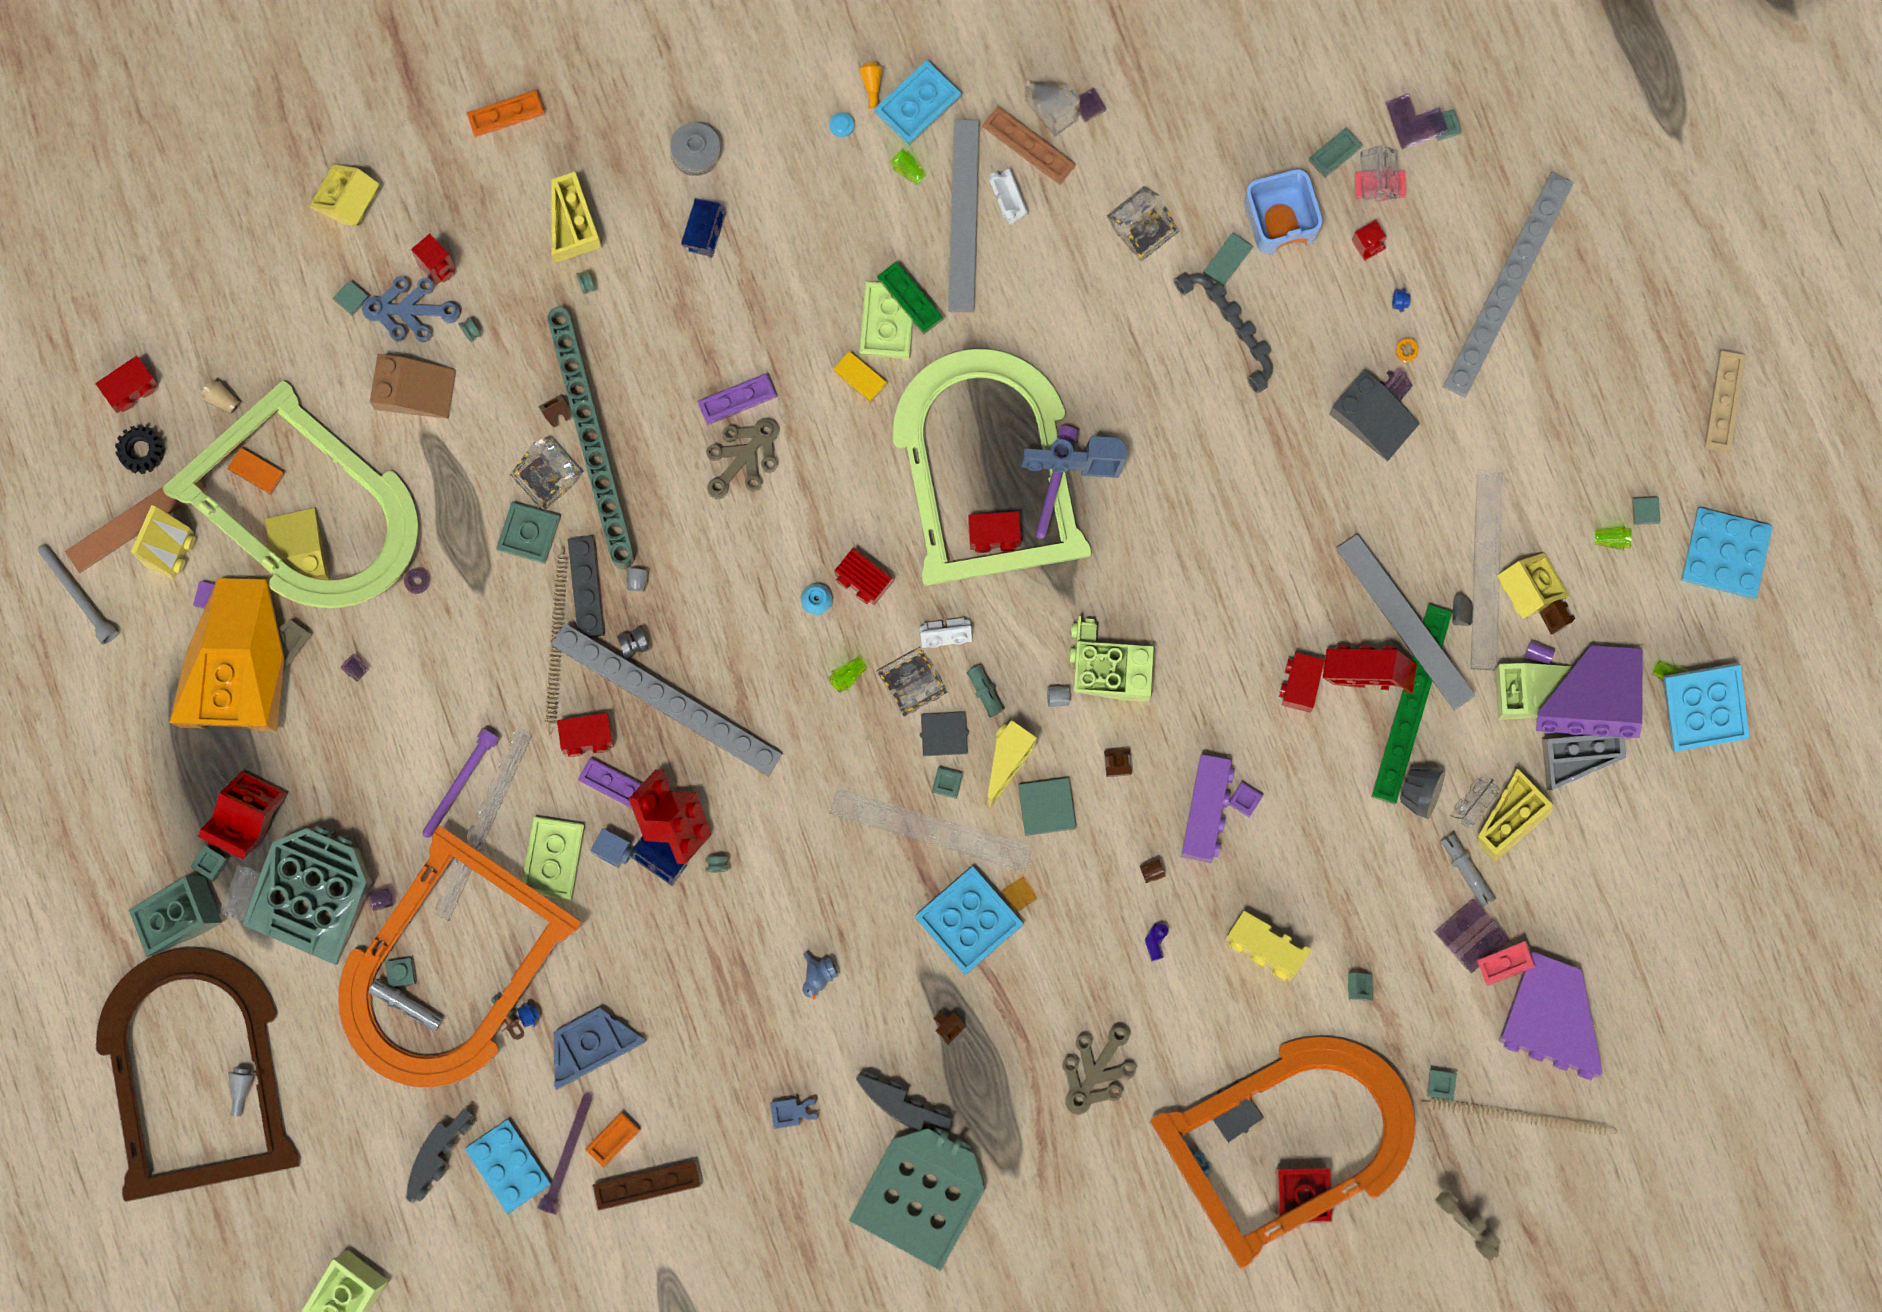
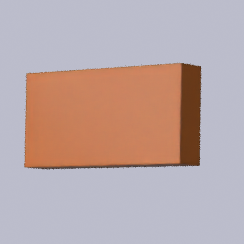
M243 448L239 449L227 468L232 473L270 495L284 476L282 471Z
M621 1112L585 1150L605 1168L641 1130Z

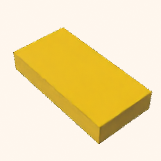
M850 351L833 368L835 374L870 403L887 385L884 379Z

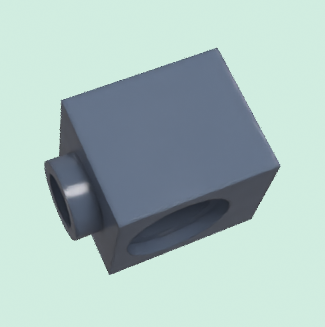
M603 828L590 849L594 856L617 868H620L622 863L626 865L632 855L630 850L631 844L628 841Z

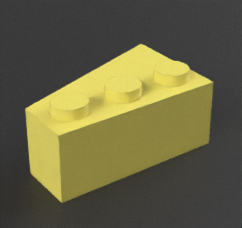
M575 171L551 179V255L554 264L601 248Z
M1243 911L1225 939L1230 942L1228 946L1240 954L1244 951L1250 955V960L1257 966L1263 968L1265 965L1272 969L1273 972L1271 974L1283 982L1287 979L1291 982L1310 954L1311 949L1306 946L1302 949L1291 942V937L1285 934L1282 936L1271 929L1270 925Z

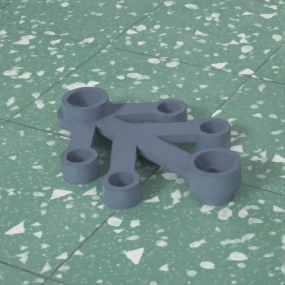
M404 277L395 278L393 286L381 297H370L362 305V312L365 318L370 321H379L389 331L394 341H402L406 333L401 325H395L388 315H398L414 332L419 342L428 341L431 334L426 326L420 325L413 316H441L442 320L446 323H454L460 317V310L457 304L451 301L444 302L441 306L414 305L425 294H430L433 291L434 286L429 278H421L418 281V287L399 304L389 303L399 293L402 294L408 290L409 284ZM399 282H404L405 286L399 289L396 287ZM427 282L430 284L428 289L421 288L423 283ZM372 305L379 306L375 312L370 311V307ZM451 307L453 312L445 314V309ZM395 330H401L402 334L396 337L393 335ZM422 330L427 332L425 337H419L418 333Z

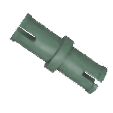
M981 665L966 672L976 690L975 695L981 699L988 716L993 717L1004 711L994 693L995 688L993 684L990 685Z

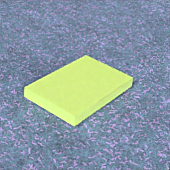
M866 281L859 355L909 359L912 320L880 282Z
M533 817L522 881L545 897L572 901L585 825Z

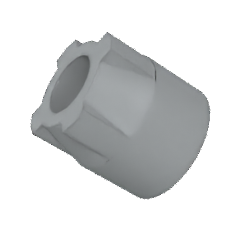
M634 568L627 569L626 589L644 592L648 571Z
M1048 687V707L1068 706L1070 704L1069 687Z

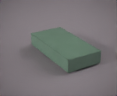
M1346 127L1309 158V162L1326 178L1358 152L1363 145Z
M1232 232L1205 268L1203 274L1216 283L1220 282L1225 286L1253 246Z

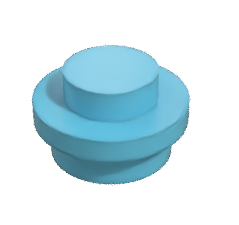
M846 113L833 115L829 122L830 131L837 137L850 135L854 129L852 117Z

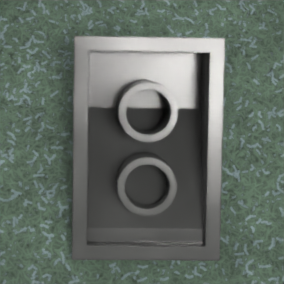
M1365 370L1333 405L1329 414L1387 462L1420 424L1384 385Z

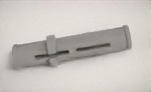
M1453 834L1448 838L1454 847H1451L1447 839L1440 843L1452 858V865L1454 867L1457 866L1483 908L1488 904L1483 894H1485L1490 903L1496 898L1469 859L1471 857L1470 854L1465 853L1455 837L1456 835Z
M378 979L375 980L368 991L369 994L387 1003V1007L403 1012L433 1032H436L443 1020V1017L401 994V990H395Z

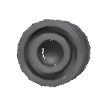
M641 627L633 629L632 633L617 635L625 659L633 657L636 652L644 653L649 651Z

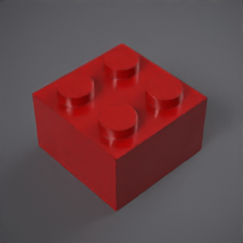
M1331 1168L1278 1169L1275 1171L1277 1217L1330 1189ZM1332 1208L1304 1224L1333 1222Z

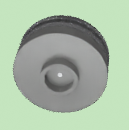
M688 123L678 128L670 142L672 162L679 171L691 176L704 175L713 170L720 158V141L716 132L711 127L702 123Z

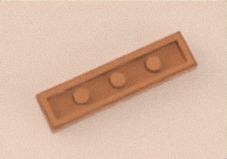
M998 106L983 123L985 130L1059 185L1063 183L1076 166L1075 163Z

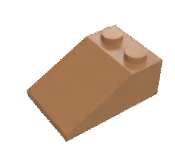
M377 354L370 404L374 410L448 419L456 371L405 357Z

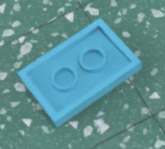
M926 60L874 109V113L909 146L961 97V92Z
M506 1120L465 1148V1151L507 1214H510L552 1185L509 1120Z

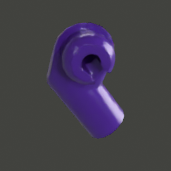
M1164 923L1153 925L1145 937V944L1151 962L1164 958L1160 944L1169 932L1167 925Z

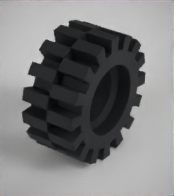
M141 425L138 428L131 426L130 431L125 429L123 431L124 435H119L117 438L119 443L115 444L117 449L115 453L119 458L118 460L127 470H131L132 473L139 472L140 474H145L146 470L149 472L153 471L152 467H158L160 465L158 461L163 460L164 457L162 455L164 447L162 446L161 439L150 428H144ZM144 441L149 446L147 455L139 459L132 457L130 452L132 445L135 442Z

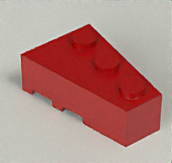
M1338 645L1336 649L1326 650L1323 679L1332 685L1365 688V685L1381 686V690L1389 691V686H1395L1404 689L1405 693H1413L1417 664L1399 652L1398 648L1392 646H1384L1383 650L1370 646H1360L1359 649H1352L1349 646Z

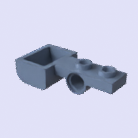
M1092 436L1084 452H1074L1073 446L1069 441L1058 439L1053 442L1050 450L1024 449L1021 456V468H1027L1030 471L1052 469L1054 472L1059 473L1072 470L1081 471V476L1119 478L1127 460V448L1125 443L1119 438ZM1055 452H1063L1066 457L1060 458L1056 456Z

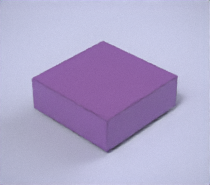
M1241 782L1228 805L1250 818L1263 795Z

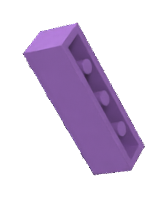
M1201 754L1181 858L1212 863L1213 857L1218 858L1221 843L1216 842L1218 832L1223 833L1225 818L1221 817L1223 807H1228L1230 793L1226 792L1227 782L1232 783L1235 768L1230 767L1231 760Z

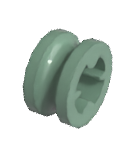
M588 269L585 270L584 274L576 273L583 294H586L587 290L595 291Z
M469 317L466 318L465 323L460 322L458 324L470 342L473 341L475 336H481Z
M728 857L705 858V862L708 863V867L705 868L706 872L718 873L728 871V867L725 865L728 862Z

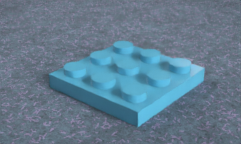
M1699 507L1695 516L1681 581L1756 599L1773 526Z
M1739 663L1663 676L1672 750L1674 752L1750 739L1742 671Z
M973 866L915 916V919L965 976L1024 925Z

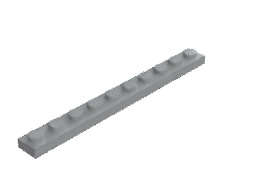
M1551 172L1443 388L1466 398L1574 182Z
M567 624L563 625L551 644L552 647L768 777L782 756L778 751Z

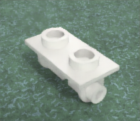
M1007 169L1000 175L998 172L990 174L989 184L992 185L995 195L999 197L998 203L1002 211V217L1006 218L1009 224H1012L1028 212L1011 169Z
M964 617L946 620L947 628H942L941 621L924 622V625L919 626L922 648H936L943 645H960L972 642L970 620H964Z

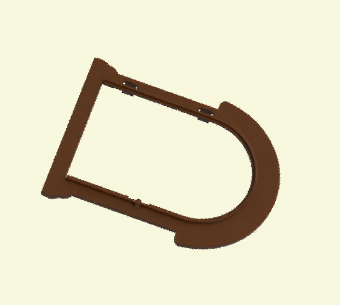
M178 949L158 954L130 970L113 988L103 1006L96 1033V1051L102 1056L110 1055L129 1167L125 1174L122 1188V1196L125 1202L296 1168L300 1165L296 1151L293 1149L290 1141L284 1137L265 1024L271 1023L276 1019V1010L261 982L246 967L228 956L203 949ZM184 979L209 982L227 992L237 1003L243 1014L252 1062H255L256 1070L254 1071V1076L257 1075L258 1080L256 1088L267 1152L271 1153L147 1178L149 1175L127 1045L129 1025L140 1003L155 989L167 983ZM118 1056H121L122 1059V1073H120L119 1062L117 1059ZM132 1142H135L136 1145V1160H134L133 1147L131 1145Z

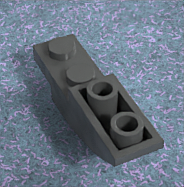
M864 1072L863 1076L857 1075L856 1081L864 1093L882 1111L895 1120L917 1131L922 1130L924 1122L949 1131L952 1119L948 1118L949 1113L934 1108L933 1112L923 1109L924 1104L911 1099L909 1103L904 1102L907 1092L903 1091L904 1086L892 1081H889L888 1085L878 1081V1076Z
M465 1108L448 1127L438 1122L421 1146L414 1161L407 1185L406 1199L409 1202L414 1203L416 1200L420 1202L430 1191L427 1187L433 1180L438 1182L447 1172L445 1167L448 1163L441 1158L442 1154L448 1155L456 1146L455 1140L460 1134L465 1135L474 1125L472 1120L475 1116Z

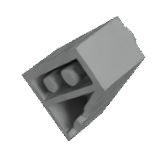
M1586 735L1542 739L1547 790L1559 788L1564 784L1626 758L1625 739L1623 737Z

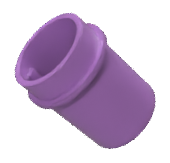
M1531 641L1525 657L1540 664L1549 665L1555 650Z

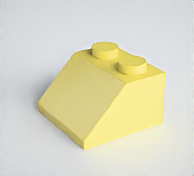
M333 164L309 207L342 224L356 226L362 220L367 205L374 199L379 183L358 168Z
M1545 552L1520 560L1497 575L1503 590L1509 595L1514 604L1515 611L1522 619L1536 615L1554 602L1562 601L1570 596Z

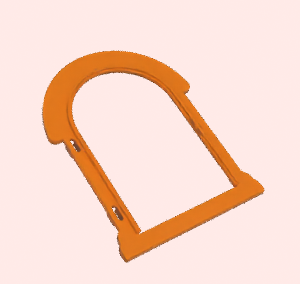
M439 826L433 833L429 849L430 858L422 867L367 951L354 949L349 953L341 974L338 992L339 1014L342 1026L358 1056L369 1067L385 1078L414 1087H439L453 1084L468 1078L486 1066L499 1051L498 1045L492 1041V1038L556 943L566 940L581 925L580 920L442 826ZM455 857L550 923H548L511 978L508 987L503 990L500 999L496 1000L478 1029L464 1044L453 1051L441 1055H414L396 1047L381 1032L373 1016L371 994L368 991L373 984L374 977L381 963L452 858ZM431 867H433V871L431 870V872L425 879V882L423 883L422 879L424 878L428 870ZM383 940L384 944H381V946L379 947L374 956V950L376 949L380 941Z
M1309 1037L1294 1040L1280 1046V1061L1184 1113H1162L1150 1120L1151 1125L1239 1269L1248 1267L1254 1258L1261 1253L1264 1245L1358 1193L1365 1191L1370 1198H1378L1392 1186L1404 1170L1414 1143V1110L1402 1080L1377 1054L1356 1043L1338 1038ZM1316 1069L1333 1070L1344 1073L1359 1081L1376 1100L1383 1121L1382 1141L1372 1161L1354 1176L1242 1236L1181 1136L1240 1105V1102L1246 1099L1251 1100L1253 1095L1259 1092L1262 1093L1304 1071ZM1357 1184L1356 1186L1347 1190L1346 1193L1342 1192L1344 1189L1350 1187L1351 1185ZM1277 1226H1280V1228L1269 1233V1236L1265 1235L1266 1232L1274 1229Z

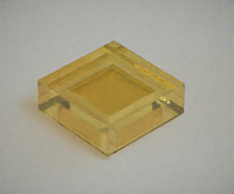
M1023 877L1001 891L1015 913L1037 900Z

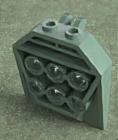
M316 825L314 829L305 828L272 842L242 925L337 965L372 880L359 848L352 845L353 841L350 837L339 835L337 839L335 838L336 831L332 829L327 830ZM291 861L297 866V872L293 876L287 871V866ZM314 871L319 873L321 878L317 886L312 884L310 880L311 874ZM336 882H340L344 886V892L340 896L334 892ZM278 890L283 891L285 894V900L282 904H279L275 899V894ZM302 900L306 901L309 907L305 914H302L298 908ZM325 910H328L332 915V920L329 924L324 923L322 920V913Z
M935 1128L934 1131L925 1129L891 1141L849 1221L941 1271L985 1189L975 1155L970 1152L972 1147L959 1138L953 1143L948 1140V1132ZM904 1162H911L915 1167L914 1172L909 1176L902 1175L899 1171L900 1165ZM932 1174L937 1178L938 1182L934 1188L929 1189L923 1185L922 1180L926 1175ZM950 1187H956L961 1195L958 1200L950 1201L945 1196L946 1190ZM891 1189L896 1190L900 1196L899 1200L894 1204L886 1202L884 1198L885 1193ZM912 1202L920 1203L923 1208L922 1213L918 1216H911L907 1211L908 1205ZM939 1214L945 1218L946 1223L943 1228L935 1229L931 1226L930 1220L934 1215Z

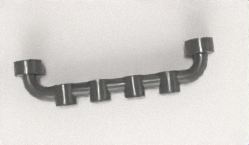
M1182 273L1174 278V284L1182 295H1186L1193 290L1192 284L1203 286L1208 298L1215 302L1223 318L1231 323L1238 338L1246 343L1253 358L1263 366L1261 374L1255 371L1247 377L1249 385L1256 393L1266 389V382L1273 373V365L1267 356L1271 353V350L1265 341L1262 340L1257 343L1252 335L1256 333V330L1250 321L1242 323L1238 315L1241 314V310L1237 303L1232 301L1228 304L1223 298L1227 294L1224 286L1220 282L1213 284L1210 279L1202 274L1187 276Z

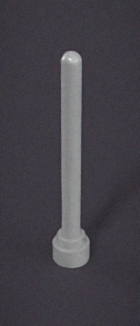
M46 545L39 546V554L94 625L95 636L99 642L104 645L112 641L118 635V631L112 624H108L100 618Z

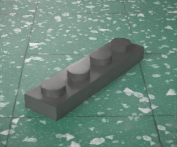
M593 536L568 539L577 631L589 638L604 636Z

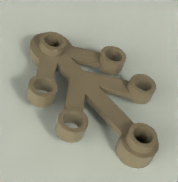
M767 418L757 421L754 427L736 429L734 426H726L723 429L722 435L725 441L734 442L737 438H752L747 445L722 448L718 445H710L707 448L706 454L711 461H718L720 458L736 457L719 478H713L708 483V493L713 499L719 500L727 495V484L745 463L747 470L745 486L750 492L759 490L761 484L757 477L755 451L761 444L764 455L761 461L763 471L766 473L775 471L777 465L773 458L772 441L778 435V427L773 420ZM763 427L770 428V432L768 434L761 433V429ZM729 430L735 432V435L731 438L725 435ZM713 449L719 451V454L715 457L709 454ZM772 461L774 465L772 468H766L764 466L765 462ZM756 480L758 484L756 487H750L748 485L749 481ZM717 483L722 485V489L719 491L713 490V486Z
M1116 1025L1110 1029L1108 1034L1109 1043L1095 1065L1093 1064L1090 1051L1091 1039L1086 1035L1077 1038L1076 1048L1080 1051L1086 1080L1081 1088L1076 1074L1077 1061L1072 1057H1068L1062 1063V1069L1067 1074L1070 1087L1065 1104L1071 1113L1081 1115L1086 1113L1093 1103L1106 1100L1117 1101L1121 1098L1122 1090L1117 1085H1111L1106 1091L1090 1092L1095 1084L1120 1078L1131 1079L1135 1075L1136 1069L1131 1063H1125L1120 1068L1104 1071L1118 1046L1125 1045L1129 1040V1031L1125 1026ZM1122 1031L1124 1038L1117 1040L1114 1037V1033ZM1081 1039H1086L1088 1047L1081 1048L1078 1042ZM1067 1061L1074 1062L1075 1068L1073 1070L1065 1068ZM1124 1067H1131L1133 1073L1130 1076H1126L1123 1073ZM1115 1088L1119 1091V1096L1112 1098L1109 1091ZM1075 1097L1083 1099L1081 1106L1074 1104L1073 1100Z
M1448 1190L1445 1193L1441 1192L1434 1201L1446 1213L1452 1214L1454 1216L1453 1219L1478 1241L1475 1248L1486 1259L1491 1261L1494 1257L1497 1258L1500 1255L1497 1252L1500 1240L1490 1231L1484 1237L1481 1235L1487 1225L1480 1218L1474 1216L1470 1221L1458 1209L1457 1203L1459 1200Z

